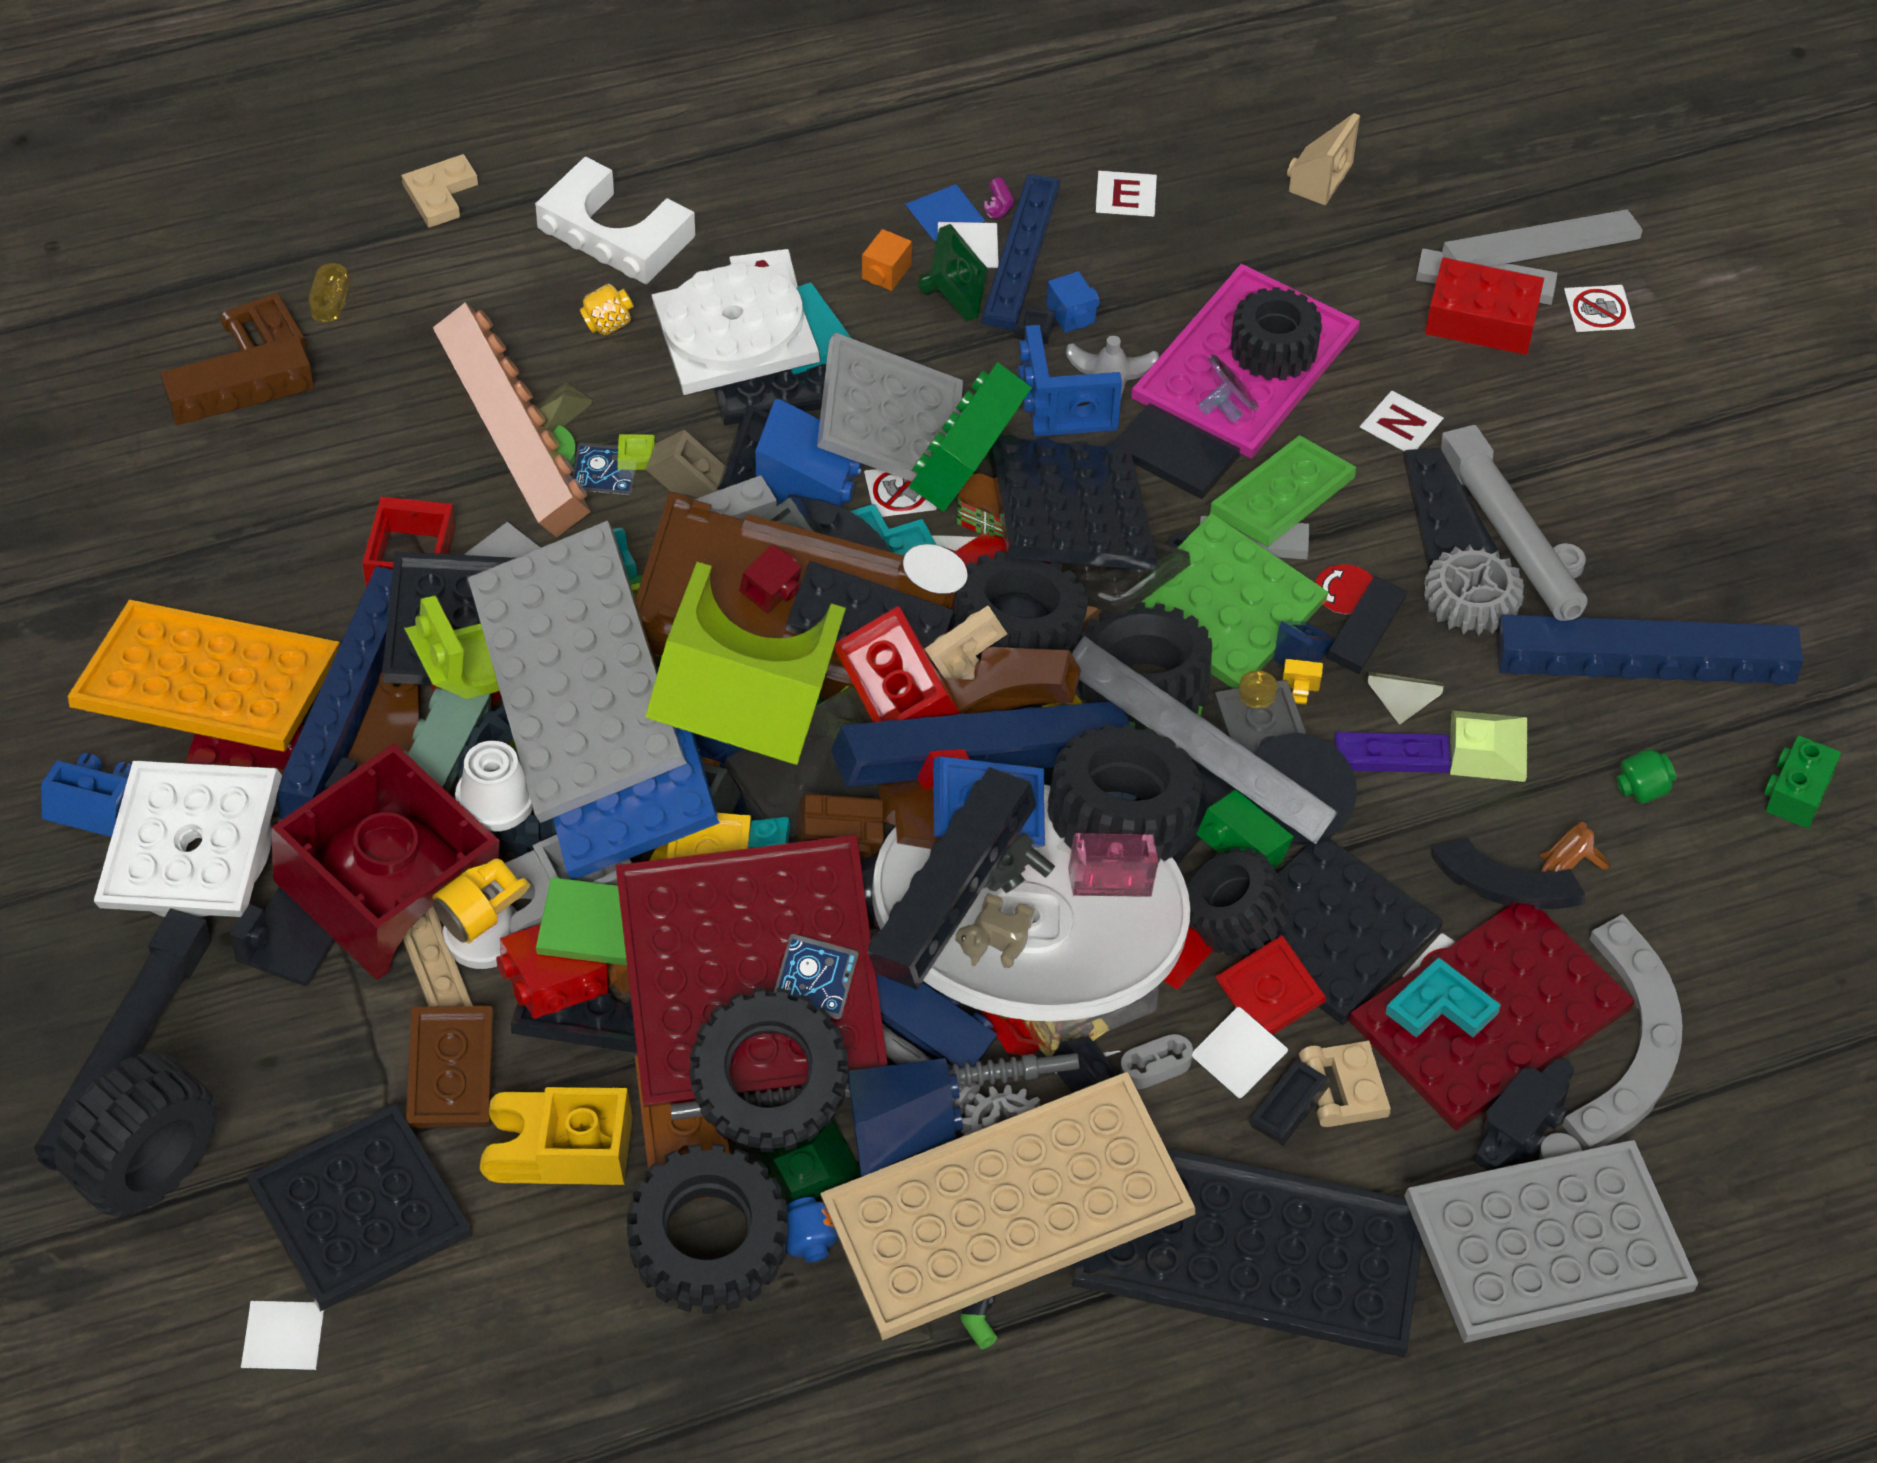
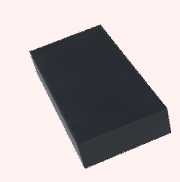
M1296 1059L1249 1119L1251 1127L1284 1146L1331 1085L1329 1077Z

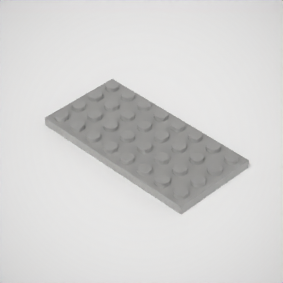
M608 521L468 578L521 767L525 773L534 813L540 823L687 764L676 728L645 718L658 671L618 544Z

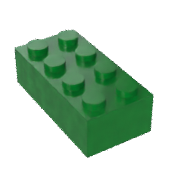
M998 362L989 374L984 370L980 373L971 386L976 392L973 394L968 390L956 406V409L961 413L958 414L953 411L941 427L946 434L943 435L938 432L926 450L932 453L930 457L923 453L911 470L917 475L909 487L943 512L975 472L1032 389L1030 385Z

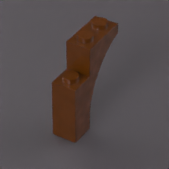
M988 647L983 650L981 660L976 663L974 670L975 680L941 679L960 713L975 714L994 710L1008 711L1037 703H1073L1081 668L1069 650Z

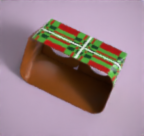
M973 474L958 493L957 524L981 535L985 534L1004 539L994 480L984 474ZM978 508L985 509V510L989 511L990 513H987V512H985V511H983V510H980V509H978Z

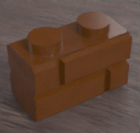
M804 794L797 808V842L857 835L860 859H867L872 854H876L883 844V800Z

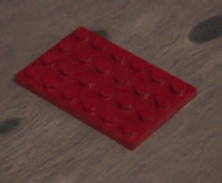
M1514 903L1352 1011L1349 1022L1455 1131H1458L1488 1110L1523 1069L1535 1068L1539 1072L1544 1071L1555 1058L1564 1057L1633 1008L1635 1000L1541 909H1535V905ZM1439 957L1501 1006L1499 1014L1474 1037L1470 1036L1443 1014L1432 1022L1418 1037H1415L1385 1014L1387 1005Z

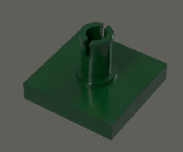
M951 224L939 228L931 270L929 273L919 275L918 284L922 293L927 296L941 291L967 322L978 318L988 268Z

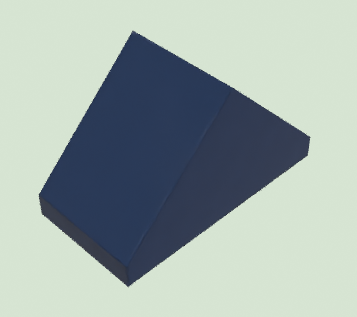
M1282 621L1278 629L1274 661L1283 666L1285 665V659L1319 663L1328 653L1335 638L1308 622Z

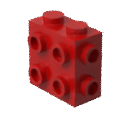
M541 924L500 938V956L496 957L498 970L503 979L509 978L518 1004L520 1006L525 1005L533 1019L558 1012L561 1009L586 1000L595 999L607 993L606 963L537 954L536 944Z

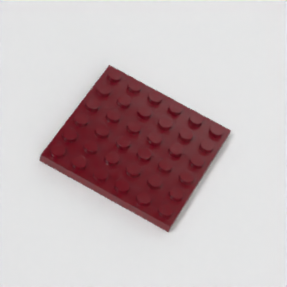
M857 835L615 865L644 1108L695 1101L689 1073L690 1053L692 1045L696 1043V1033L701 1024H706L711 1018L710 1013L718 1005L724 1007L730 1003V997L738 993L746 996L753 994V989L764 987L765 992H774L791 934L855 950L859 953L841 1018L835 1019L831 1017V1022L835 1027L838 1026L842 1034L843 1044L847 1050L848 1071L888 1066L876 974L868 954L871 937ZM776 1033L759 1034L744 1041L735 1051L730 1064V1078L739 1095H743L745 1092L749 1094L755 1093V1091L766 1092L768 1089H772V1091L779 1088L790 1089L791 1086L798 1088L806 1084L808 1062L803 1050L793 1039Z

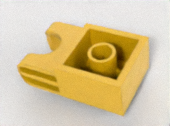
M546 1087L545 1092H502L495 1094L491 1099L489 1115L496 1127L500 1130L516 1132L520 1135L510 1142L489 1145L484 1150L480 1160V1171L489 1181L496 1183L624 1185L633 1120L627 1088Z

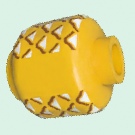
M605 284L583 298L584 307L580 308V312L592 333L598 331L601 335L607 336L630 323L631 315L629 309L633 308L634 305L625 289L617 291L613 285Z

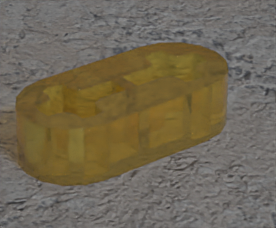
M328 263L321 266L316 272L309 295L310 313L316 321L331 322L337 319L342 312L349 288L347 270L341 264ZM333 279L332 286L328 285L327 283H330ZM330 300V302H328L326 306H324L325 301Z

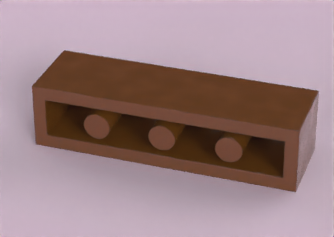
M298 335L160 372L165 397L176 426L314 389L310 364Z

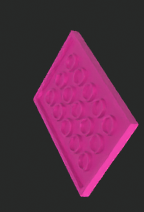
M1240 264L1132 388L1131 398L1145 406L1151 403L1239 447L1241 454L1252 459L1359 331L1360 321L1305 295L1308 297L1307 302H1314L1317 306V312H1320L1322 317L1319 347L1315 363H1311V368L1307 372L1301 371V375L1295 378L1287 376V380L1279 381L1278 378L1266 380L1262 375L1253 376L1250 374L1251 370H1243L1239 366L1240 361H1235L1232 356L1233 350H1231L1230 343L1237 304L1241 300H1245L1246 295L1249 293L1258 294V290L1266 288L1268 291L1272 290L1273 287H1280V290L1287 291V289L1294 290L1296 295L1303 293ZM1213 354L1221 359L1242 381L1257 401L1259 408L1254 406L1227 378L1215 362Z

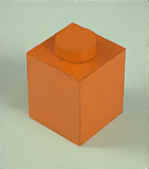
M882 229L862 254V279L892 291L912 266V241Z

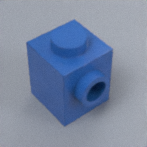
M1077 271L1048 281L1046 306L1049 310L1056 311L1055 319L1064 333L1078 328H1084L1096 322V309L1099 307V297L1093 287L1090 288L1080 272Z

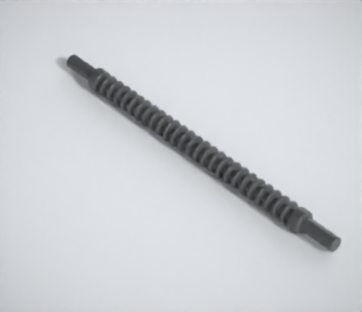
M1077 1053L1036 1058L1035 1054L1023 1055L1021 1060H1016L1013 1056L1010 1062H1005L1003 1058H1000L997 1064H993L991 1059L987 1061L986 1065H982L980 1061H977L976 1066L973 1067L968 1062L964 1064L963 1068H958L957 1064H953V1068L948 1069L949 1075L957 1074L959 1088L962 1083H966L967 1087L970 1088L973 1082H978L979 1086H983L984 1081L989 1080L993 1085L996 1079H1001L1003 1083H1006L1007 1078L1012 1077L1017 1082L1021 1076L1025 1080L1038 1079L1039 1074L1079 1069V1060ZM848 1079V1082H847V1084H846V1090H845L844 1099H845V1098H850V1099H851V1097H850V1088H849V1079ZM802 1085L801 1088L791 1086L788 1090H784V1088H779L778 1091L768 1089L765 1093L755 1091L754 1094H749L745 1092L741 1097L757 1107H779L794 1100L805 1085ZM696 1101L670 1104L672 1120L703 1117Z

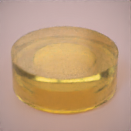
M1264 671L1248 672L1240 681L1239 697L1243 703L1252 708L1268 707L1276 699L1277 681L1271 674Z

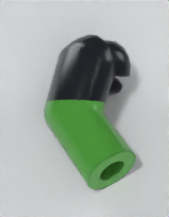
M995 1295L962 1309L961 1322L980 1349L990 1347L997 1340V1335L985 1320L987 1310L991 1309V1304L995 1303Z

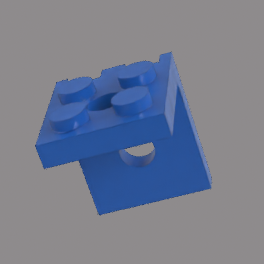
M1040 325L1026 326L1025 341H1019V357L1023 365H1018L1017 373L1021 380L1032 387L1022 404L1023 411L1030 412L1034 437L1118 430L1122 391L1120 372L1049 377ZM1090 402V403L1087 404V405L1078 406V404H1080V403Z

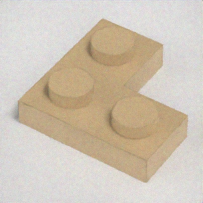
M464 154L401 175L404 188L428 228L459 218V207L451 194L478 185L477 174Z
M986 606L981 611L971 614L966 621L947 634L939 636L934 643L925 648V651L944 678L975 680L974 670L976 663L979 662L976 655L1000 640L1007 633L990 607Z

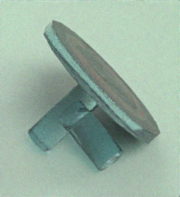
M1212 354L1208 360L1224 382L1201 401L1198 407L1205 415H1208L1218 406L1233 424L1243 414L1230 400L1229 396L1232 393L1253 411H1256L1259 405L1234 372L1221 359Z

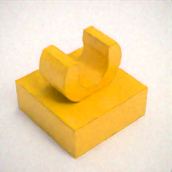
M1285 659L1282 681L1287 680L1289 687L1293 689L1292 695L1296 704L1306 705L1309 690L1319 692L1323 663Z

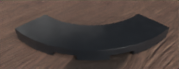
M1468 837L1432 846L1431 856L1438 867L1458 885L1465 884L1480 892V897L1508 906L1511 905V902L1535 905V909H1560L1585 904V893L1571 869L1554 872H1531L1510 868L1485 856L1471 843Z

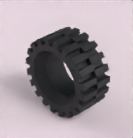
M1005 551L995 552L994 559H990L987 554L978 557L977 565L971 561L965 566L967 569V580L964 586L955 592L952 608L954 611L949 624L950 631L966 621L971 614L989 606L1007 635L989 647L1069 650L1071 654L1080 643L1088 597L1084 596L1085 588L1082 582L1075 583L1076 575L1071 570L1062 573V564L1059 562L1047 564L1043 561L1007 558ZM1012 593L1026 594L1038 600L1049 614L1039 618L1028 619L1014 617L998 610L991 602L1003 595ZM983 651L976 655L979 661L981 660Z
M1145 602L1135 603V609L1129 610L1123 604L1115 606V614H1111L1108 610L1099 613V621L1091 619L1087 623V631H1082L1081 640L1085 636L1127 666L1145 663L1168 669L1169 671L1161 673L1138 674L1194 713L1198 714L1199 706L1204 707L1207 703L1208 694L1210 695L1212 639L1208 638L1209 631L1205 626L1198 627L1199 620L1193 615L1184 619L1183 610L1175 607L1171 612L1165 611V604L1155 603L1154 609L1145 608ZM1079 680L1080 695L1082 699H1086V703L1095 701L1109 702L1105 697ZM1124 711L1128 721L1135 723V729L1145 730V725Z

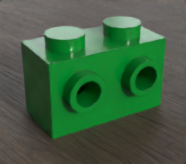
M1798 735L1792 749L1785 747L1776 767L1782 770L1780 776L1772 774L1764 793V795L1770 797L1766 812L1809 829L1833 777L1841 752Z
M1234 790L1207 809L1196 834L1217 852L1224 851L1229 853L1231 848H1240L1242 852L1246 848L1253 849L1256 854H1263L1273 868L1282 863L1294 837L1237 790Z

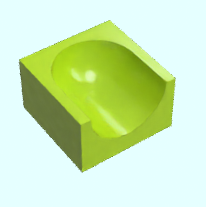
M697 562L667 638L645 718L797 765L846 608L830 604L826 615L815 627L794 637L779 639L757 636L741 629L723 614L711 590L710 573L712 566Z

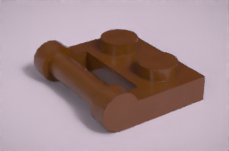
M278 293L227 310L220 317V322L224 329L231 332L241 350L255 347L243 327V323L248 321L252 322L264 344L298 335L303 348L306 347L304 336Z

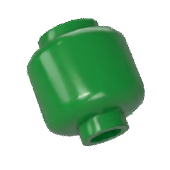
M1647 749L1623 759L1620 764L1621 774L1616 776V782L1624 797L1631 796L1638 804H1645L1669 794L1672 790V782L1676 781L1675 770L1670 759L1665 753L1659 754L1655 749Z

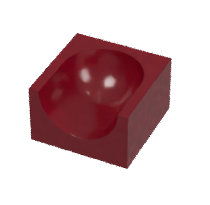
M395 743L271 827L273 881L376 980H379L389 972L391 960L398 945L417 920L433 906L432 901L435 893L468 869L487 864L493 859H499V840Z

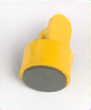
M493 859L487 864L468 869L435 893L432 905L449 932L460 942L470 944L498 923L496 915L525 894L530 888V883L525 878L518 880L502 860ZM495 880L504 891L488 901L481 890Z

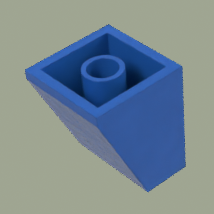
M779 399L774 400L755 451L756 477L760 475L763 477L779 504L784 502L789 494L821 500L843 508L845 502L850 503L854 492V482L852 481L854 476H860L863 464L818 448L817 440L820 420Z

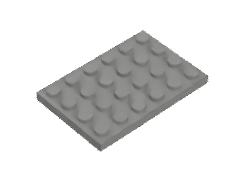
M1635 1140L1410 1187L1404 1195L1463 1343L1693 1292L1698 1285V1281Z

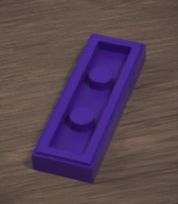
M1335 732L1334 747L1344 755L1353 771L1450 773L1449 735Z

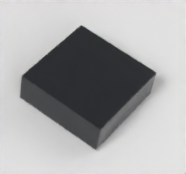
M1022 305L1014 331V338L1025 340V327L1040 325L1043 343L1048 344L1055 322L1056 311Z

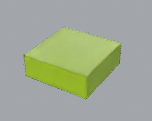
M619 434L618 470H645L655 447V435Z

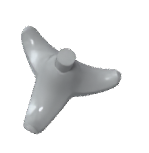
M1109 336L1106 341V347L1102 348L1098 354L1086 352L1075 344H1069L1066 349L1067 357L1072 365L1084 374L1120 372L1122 379L1121 397L1126 382L1144 376L1159 359V354L1156 351H1151L1138 357H1127L1124 350L1120 348L1121 340L1117 336Z

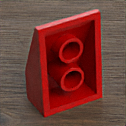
M899 606L835 643L834 649L873 722L960 714L947 687Z

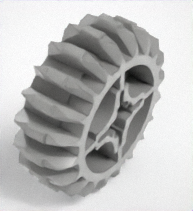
M1470 544L1465 551L1455 546L1451 554L1443 552L1439 560H1434L1428 574H1426L1424 596L1425 601L1428 602L1429 612L1436 613L1437 622L1448 621L1449 630L1456 626L1460 627L1463 635L1468 630H1474L1479 636L1483 629L1493 634L1497 626L1499 627L1502 615H1517L1519 607L1522 606L1524 584L1523 579L1519 578V568L1511 567L1510 558L1501 560L1499 551L1493 554L1487 553L1485 546L1480 551L1473 550Z

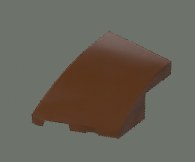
M919 780L885 783L879 787V799L883 800L882 823L896 825L898 844L932 849L935 842L942 839L934 837V788L922 789Z

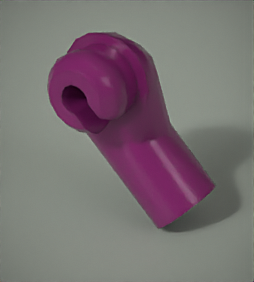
M998 177L989 184L994 195L991 196L992 201L990 203L987 200L984 202V210L988 217L993 219L1004 217L1014 204V198L1005 180Z

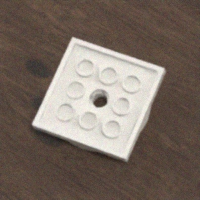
M785 262L763 268L733 263L729 266L709 271H700L677 289L652 294L653 305L683 395L820 362L819 351L804 314L800 294L792 282Z
M133 761L94 898L96 905L99 908L151 911L163 917L166 916L170 908L198 918L208 915L241 917L249 905L254 883L260 876L270 852L272 837L270 820L282 778L281 773L277 768ZM195 838H202L201 844L196 849L186 852L188 843L192 842Z

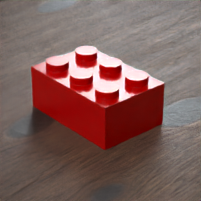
M1442 257L1430 304L1425 334L1527 355L1545 278Z

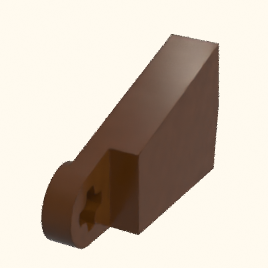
M383 671L381 672L379 683L348 759L357 762V768L393 743L403 751H410L415 742L413 740V733L420 720L419 684L402 683L401 687H394L396 683H383Z

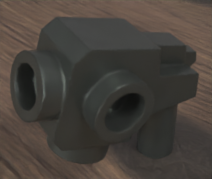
M1023 832L1017 835L984 888L987 887L995 892L1002 888L1007 894L1025 881L1021 873L1026 870V865H1030L1045 878L1052 872L1055 865L1031 847L1034 841Z

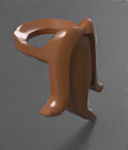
M1583 821L1572 827L1551 849L1539 854L1546 861L1541 872L1572 869L1583 857L1602 870L1606 871L1611 867L1610 862L1594 847V832L1588 829L1587 823Z

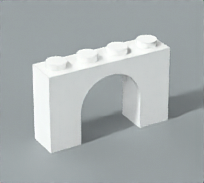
M585 156L535 203L537 227L544 233L568 243L572 248L579 249L593 256L599 262L608 264L623 272L626 276L635 278L647 285L695 237L694 212L666 198L645 220L634 226L609 228L594 222L591 216L614 195L613 173L611 169Z

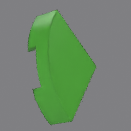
M558 425L552 432L560 444L556 450L573 466L576 453L575 441L566 428Z

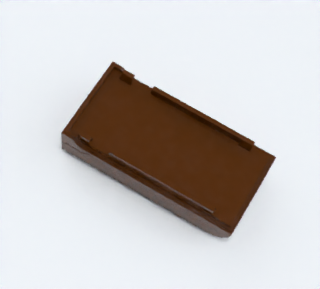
M669 492L635 599L651 652L662 656L667 638L697 562L712 566L710 584L713 597L723 614L735 625L749 633L766 638L780 639L797 636V634L785 630L797 593L788 602L782 600L767 614L739 591L743 572L772 544L782 551L791 553L798 561V564L802 566L798 581L800 584L809 561H813L951 609L955 592L935 593L916 585L904 570L903 560L905 556L749 514H746L745 519L711 511L712 504L697 500L692 501L687 496ZM834 648L818 697L833 701L846 686L857 692Z

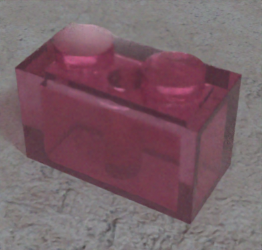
M1074 833L1068 865L1073 896L1151 897L1158 867L1153 835Z

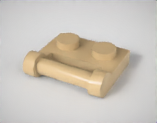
M1369 1041L1327 1048L1309 1046L1300 1051V1061L1325 1076L1323 1067L1332 1066L1344 1106L1335 1104L1330 1087L1317 1102L1319 1106L1317 1116L1321 1126L1332 1127L1389 1117L1391 1108Z

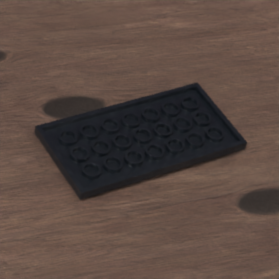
M1166 1148L1195 1206V1215L1076 1262L1072 1286L1405 1357L1408 1350L1422 1239L1407 1201L1404 1198Z

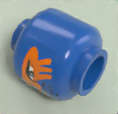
M805 1197L787 1205L788 1238L786 1242L788 1254L792 1257L804 1258L806 1263L817 1262L829 1256L828 1249L837 1242L838 1236L823 1202H816L814 1197Z

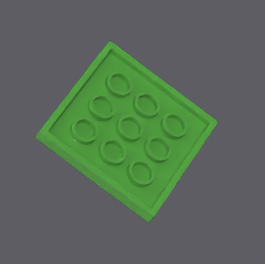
M1211 513L1123 604L1126 605L1128 610L1135 609V603L1145 602V608L1154 609L1155 603L1165 604V611L1171 612L1176 607L1184 611V619L1191 615L1199 620L1198 627L1205 626L1209 631L1208 638L1212 639L1211 674L1232 689L1246 687L1274 657L1278 629L1281 622H1307L1326 602L1329 592Z

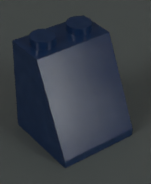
M946 1058L848 1071L861 1177L956 1140L955 1131L963 1130L960 1106H953L952 1099L960 1098L957 1074L949 1075Z

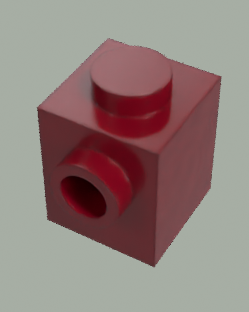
M772 544L743 572L739 591L769 614L782 600L788 602L798 592L801 586L798 581L802 566L798 564V561L791 553L782 551Z

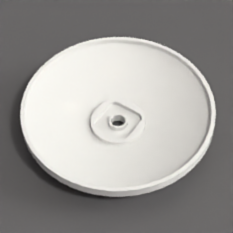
M1044 785L1045 846L1034 849L1052 862L1055 868L1045 878L1030 865H1026V870L1021 873L1025 881L1007 894L1002 888L996 892L989 890L987 887L983 888L923 981L954 1000L988 1013L1030 1021H1068L1090 1018L1115 1011L1135 1002L1157 987L1171 972L1184 948L1190 922V902L1184 878L1172 857L1165 862L1160 859V862L1154 866L1145 867L1142 864L1138 865L1136 869H1125L1123 867L1120 873H1115L1057 849L1063 838L1060 839L1048 817L1047 809L1050 786ZM896 826L882 845L875 864L872 901L880 930H882L889 919L893 905L901 901L909 889L913 875L917 871H921L931 852V849L898 844ZM987 893L1003 899L1002 913L1008 915L1015 914L1016 906L1019 903L1035 909L1033 918L1035 923H1032L1031 928L1028 929L1027 944L1021 954L1014 960V965L1010 968H1004L1001 963L1000 957L1003 952L989 945L978 964L973 967L971 958L963 953L960 944L955 941L956 933L960 928L975 923L977 916L982 911Z

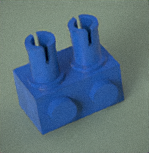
M88 753L81 754L75 765L56 761L41 783L42 819L112 837L132 764L128 763L124 772L121 773L125 762H120L114 767L112 774L100 771L102 763L94 754L91 755L86 764L84 763L88 758Z

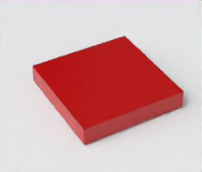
M1282 935L1215 977L1234 1008L1241 1007L1272 1035L1326 1002L1325 995Z

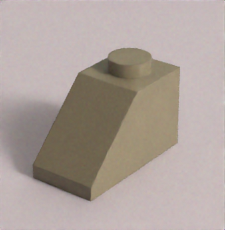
M682 430L655 444L645 470L669 491L699 498L718 491L717 488L725 465L688 432Z

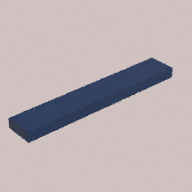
M1027 174L982 315L983 325L1015 330L1060 189V179Z

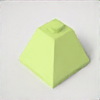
M1452 710L1450 775L1526 782L1527 717Z

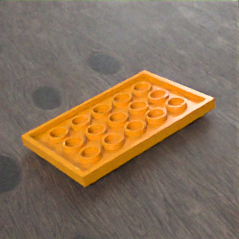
M129 600L69 693V707L285 752L322 687L338 652L340 643L338 641Z

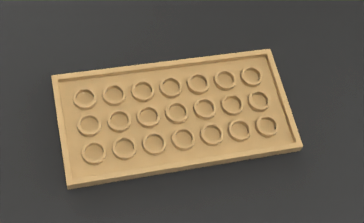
M1128 1072L821 1193L822 1201L827 1208L839 1241L882 1341L1195 1215V1206Z

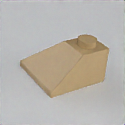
M1353 113L1306 146L1299 158L1292 159L1287 171V176L1291 178L1289 192L1326 206L1353 164L1360 115Z

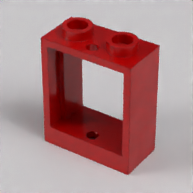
M380 497L362 562L366 587L376 566L393 569L394 562L382 561L390 532L438 537L434 553L449 554L456 528L453 504Z

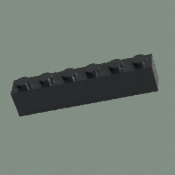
M989 767L982 779L974 783L970 797L962 809L954 813L950 827L942 839L936 841L933 845L930 857L921 871L919 870L913 875L909 889L901 901L893 905L889 919L880 933L877 932L872 937L868 947V954L875 974L916 990L919 988L1036 808L1037 804L1031 782Z

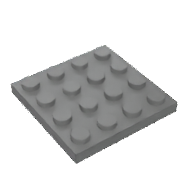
M834 333L829 341L817 447L913 481L917 474L911 471L923 453L930 457L932 453L926 449L938 432L943 435L946 434L941 427L952 412L955 411L960 414L956 406L962 399L963 380Z

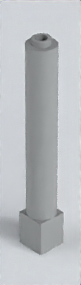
M1471 425L1443 432L1441 450L1461 485L1465 484L1554 617L1560 621L1573 620L1579 617L1587 605L1586 595L1494 464V451L1478 427Z

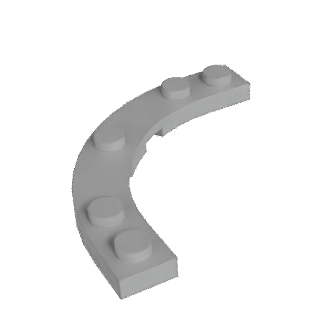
M1623 914L1594 929L1589 940L1621 976L1632 998L1635 1000L1636 1008H1639L1641 1020L1639 1046L1632 1065L1615 1086L1599 1098L1564 1118L1563 1127L1578 1141L1583 1150L1603 1147L1635 1127L1652 1111L1655 1103L1670 1084L1682 1044L1683 1024L1681 1007L1671 977L1653 948Z

